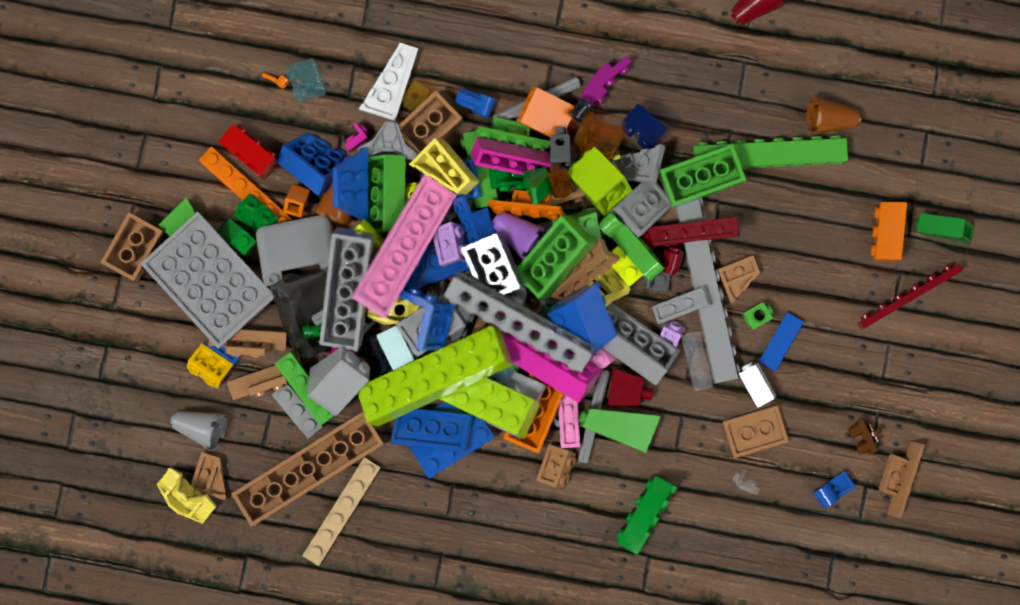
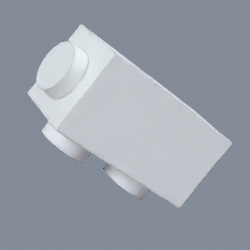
M750 362L741 367L742 371L739 375L757 407L775 399L777 395L758 362L755 364Z

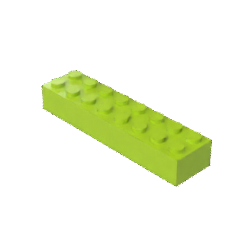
M490 326L366 383L358 392V396L367 423L378 427L513 366L501 330Z

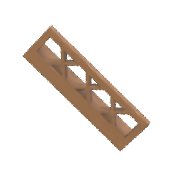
M597 239L595 246L550 297L562 300L580 291L620 260L619 256L608 251L603 239Z

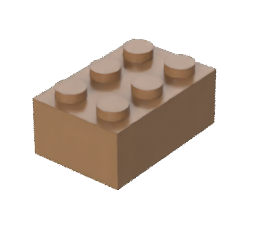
M434 91L398 126L405 144L417 154H420L434 138L444 139L463 120L437 91Z
M128 212L100 263L138 283L145 270L140 263L157 249L165 232Z

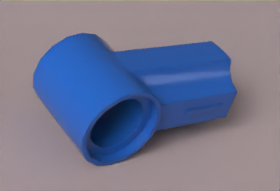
M461 88L456 97L455 104L470 109L479 116L489 118L496 100L489 96L478 95Z

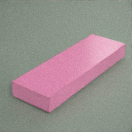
M563 394L558 406L561 448L580 447L578 402Z

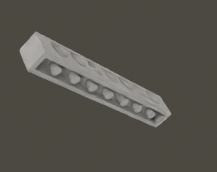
M460 271L456 273L444 295L451 303L459 304L467 312L479 315L485 322L497 325L503 332L515 335L519 341L533 345L537 351L549 354L552 359L567 364L574 371H583L595 349V346ZM463 292L470 293L471 297H466ZM480 302H486L488 307L483 306ZM497 311H503L506 316L499 315ZM515 320L521 321L523 325H517ZM532 330H537L540 335L533 334ZM549 340H555L557 345L551 344ZM566 349L573 350L575 354H569Z

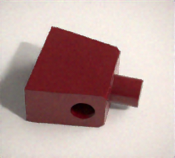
M614 369L607 406H639L640 398L652 400L653 389L642 387L644 379Z

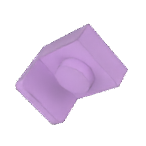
M668 321L663 327L660 337L677 348L686 328L676 321Z

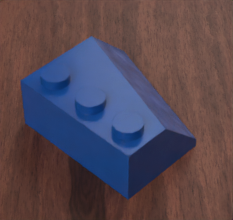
M307 132L282 146L277 163L320 196L328 190L333 182V167L342 163L349 156L345 155L346 151L340 148L335 150L328 146V142Z
M599 281L556 302L547 313V316L555 325L595 346L592 355L618 335L611 315L606 310L605 298L601 296Z

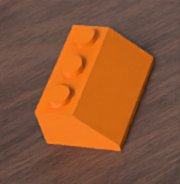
M881 202L878 204V207H875L874 218L877 219L876 226L872 228V237H875L874 245H871L870 256H873L872 261L897 263L902 260L907 202Z

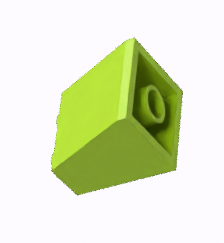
M596 147L586 151L583 157L577 163H573L567 171L570 180L603 216L632 192L625 177Z

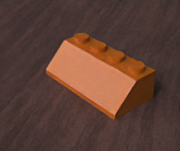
M528 373V378L546 386L539 400L541 405L525 439L518 438L505 431L501 438L539 454L563 393Z

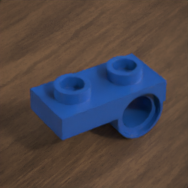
M843 471L812 492L821 507L825 509L854 489L855 485L846 472Z

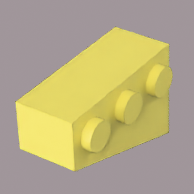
M434 138L409 164L457 194L467 195L480 182L445 139Z

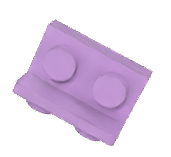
M449 222L439 226L433 235L439 265L442 267L457 261L466 262L461 249L466 246L463 239L464 231L459 224Z

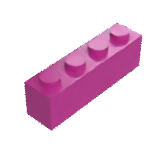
M481 137L476 138L471 150L474 165L520 175H523V171L545 167L548 173L550 171L551 159L546 151Z

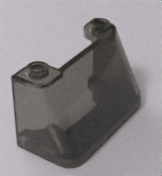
M321 269L284 279L270 286L284 331L287 332L286 337L290 346L308 359L331 347L319 345L320 337H310L307 340L302 335V327L306 326V324L315 326L312 316L324 308L327 272Z

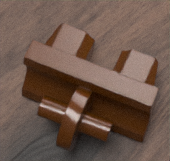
M560 163L550 166L551 173L548 174L554 197L565 198L569 196L570 193H573L567 169H562Z
M863 419L856 421L855 425L848 429L852 439L860 435L863 438L864 442L856 445L859 455L872 454L878 451L871 438L872 436L875 443L881 441L878 433L882 432V429H875L873 423L867 425L870 430L869 433Z

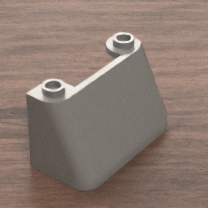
M319 215L263 226L257 230L256 239L265 286L279 283L282 279L281 271L319 264L321 271L328 273L331 238L334 232L331 218Z

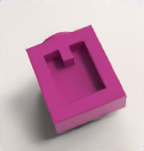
M354 123L353 126L359 134L357 136L353 134L346 140L345 147L350 154L368 141L366 135L369 133L362 124L358 126L357 123Z

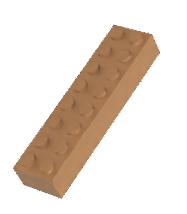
M363 411L236 490L231 495L250 526L254 527L385 444L374 426L367 423Z

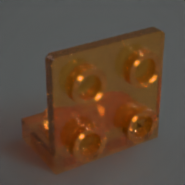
M588 111L573 140L576 154L583 156L586 151L596 147L612 162L625 132L622 129L597 125L594 112Z

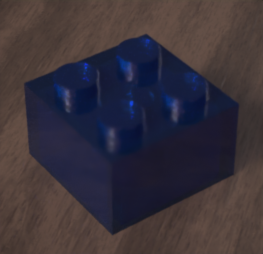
M638 103L626 116L621 125L622 131L631 138L633 136L638 140L637 144L643 149H652L667 130L664 124Z

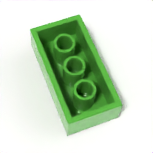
M733 144L659 171V176L671 209L743 184L746 181Z
M385 154L368 157V223L380 235L389 234L406 205L405 156Z
M572 215L561 216L517 267L523 283L538 299L550 298L597 242Z

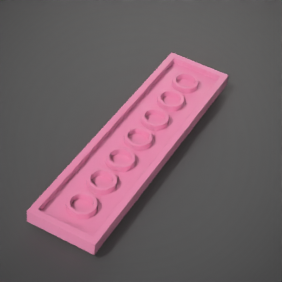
M424 174L357 286L352 298L382 318L387 317L457 195L430 176Z

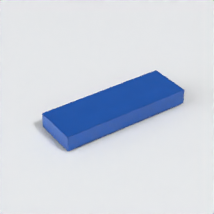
M786 312L758 362L775 372L804 321Z

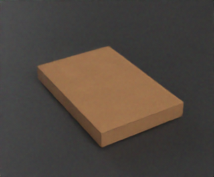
M778 405L722 422L733 459L789 442Z

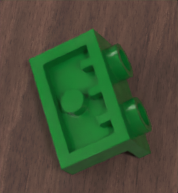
M488 168L491 189H499L500 192L510 191L511 188L525 190L523 175Z
M248 194L237 205L233 215L255 234L259 228L273 225L278 219L277 215L251 194Z

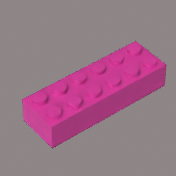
M504 312L499 314L501 316H506ZM515 320L517 325H523L521 321ZM490 323L488 325V327L494 326L497 329H499V327L493 323ZM501 330L512 363L578 403L593 388L602 369L589 361L582 372L574 371L567 364L552 359L549 354L537 351L533 345L521 342L515 335ZM532 330L533 334L540 335L537 330ZM549 340L551 344L557 345L556 341ZM566 349L569 354H575L571 350Z

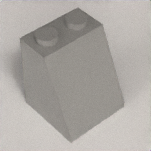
M342 346L310 368L307 396L336 416L369 381L370 366Z

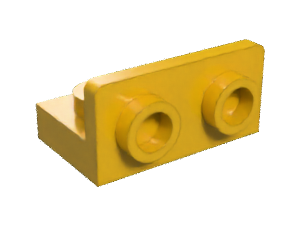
M201 343L188 360L186 368L191 374L204 379L209 386L219 388L222 380L232 369L233 364Z

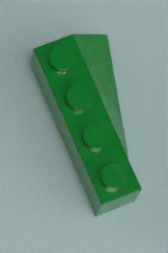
M654 476L653 479H648L644 486L647 489L644 495H639L635 502V505H637L635 511H630L625 520L628 522L625 529L621 528L616 535L619 545L637 555L649 537L651 528L659 520L661 511L669 503L671 493H674L677 489L674 485L657 476Z

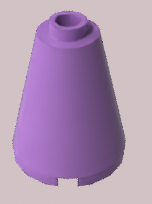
M506 212L498 213L493 220L495 230L502 232L505 241L522 260L539 243L544 233L548 232L544 227Z

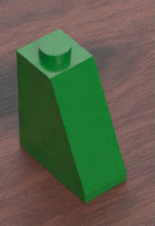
M920 213V218H917L916 221L917 232L923 236L971 245L974 226L966 219Z

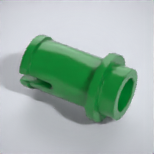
M306 324V326H303V338L309 340L310 337H320L321 332L319 330H321V325L309 326V324Z

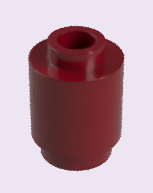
M670 245L665 247L661 261L665 269L662 272L675 275L679 271L684 253L680 250L679 246Z

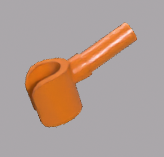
M265 72L262 73V77L271 80L280 88H285L289 83L283 75H280L277 79Z

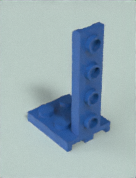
M405 284L398 297L426 308L425 314L422 317L420 333L417 336L416 349L426 351L444 348L456 304L439 301L437 296L422 294V290L408 288Z

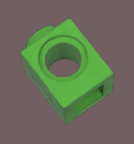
M762 302L743 313L742 316L752 331L773 319L771 316L773 311L768 304L765 305ZM757 310L761 311L764 315L761 321L754 318V312Z

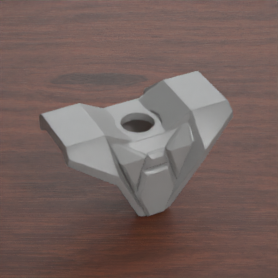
M391 121L383 124L372 141L358 148H368V157L385 154L405 156V162L410 163L419 155L405 144L398 123Z

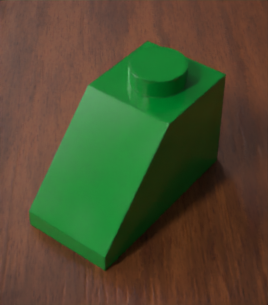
M545 167L523 171L524 188L533 205H538L551 193L549 173Z
M230 218L217 232L246 258L257 246V241Z

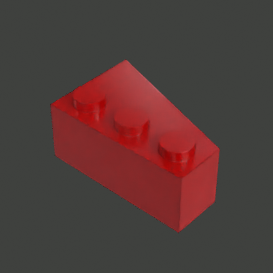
M232 124L218 142L264 180L278 164L275 159L277 156L269 149L267 151L261 147L262 143L255 137L252 139L246 135L248 131L241 125L236 127Z

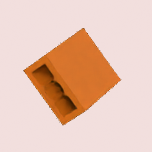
M532 87L516 122L549 138L551 135H555V128L560 126L566 128L567 134V127L574 120L568 114V111L572 110L575 106L537 87Z

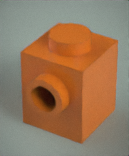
M292 184L285 198L283 212L301 218L308 204L310 190Z

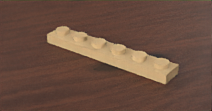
M364 457L302 555L303 557L318 566L321 564L381 467Z

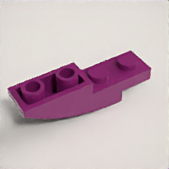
M628 56L623 58L614 67H611L608 62L603 65L589 81L581 98L586 100L591 106L595 104L599 106L604 102L607 95V90L604 87H610L616 81L615 77L619 74L623 76L631 69L629 66L632 61Z

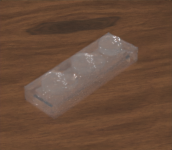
M700 331L682 335L681 340L694 392L713 388Z

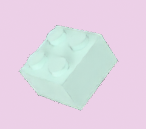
M396 326L376 335L393 371L415 361L416 354L407 345L406 340Z

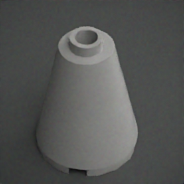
M177 411L171 417V424L176 431L206 449L215 451L220 446V443H217L219 438H224L227 418H224L225 414Z

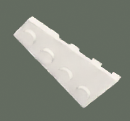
M403 43L398 45L387 66L360 106V111L396 121L419 50L418 48Z

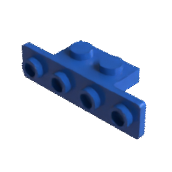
M465 196L453 200L454 209L461 221V227L467 236L468 245L497 233L488 208L472 213Z

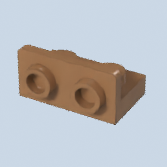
M549 444L536 481L564 490L569 482V473L575 464L576 454Z

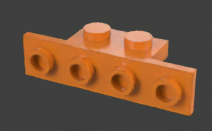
M514 190L511 202L488 200V205L496 214L506 212L514 216L529 215L533 218L548 217L552 220L566 216L560 206H550L551 194L545 197L538 205H533L527 192L521 190Z

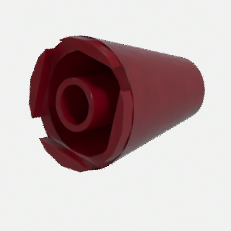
M739 0L731 9L733 13L730 16L736 24L740 22L743 25L775 11L785 4L782 0Z

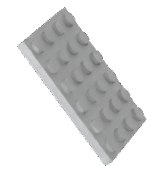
M196 212L140 263L218 349L276 298L199 212Z

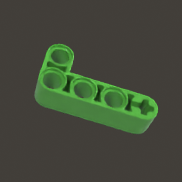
M611 211L599 222L600 230L617 243L649 281H652L665 269L662 262L640 237L638 238L615 212Z

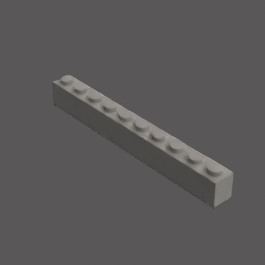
M702 198L675 208L679 224L707 221L706 215L701 212V206H703ZM711 240L683 243L693 290L705 287L711 303L710 306L699 309L698 314L713 383L717 384L738 379L737 375H739L740 369L738 363L735 364L733 356H736L734 344H730L729 337H732L730 326H726L725 319L728 318L726 307H722L721 303L724 297L722 289H718L717 281H720L718 270H714L713 267L715 255L709 248Z

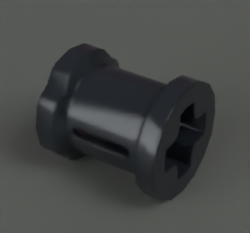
M579 98L576 106L569 110L568 114L578 123H582V118L593 107L583 98Z

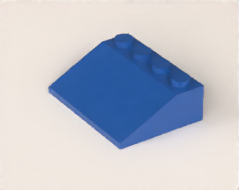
M443 402L435 408L431 409L435 411L469 414L446 402ZM472 415L473 421L465 453L410 447L429 479L494 439L484 420Z

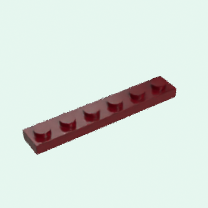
M732 217L650 227L640 238L648 247L740 237L739 218Z
M950 264L942 269L944 273L941 275L933 274L926 279L927 283L924 285L916 284L910 288L911 292L907 295L901 293L893 298L895 302L890 305L886 302L877 307L878 312L873 315L869 312L860 317L862 321L857 324L861 330L867 328L962 272L961 266L959 264L956 266Z

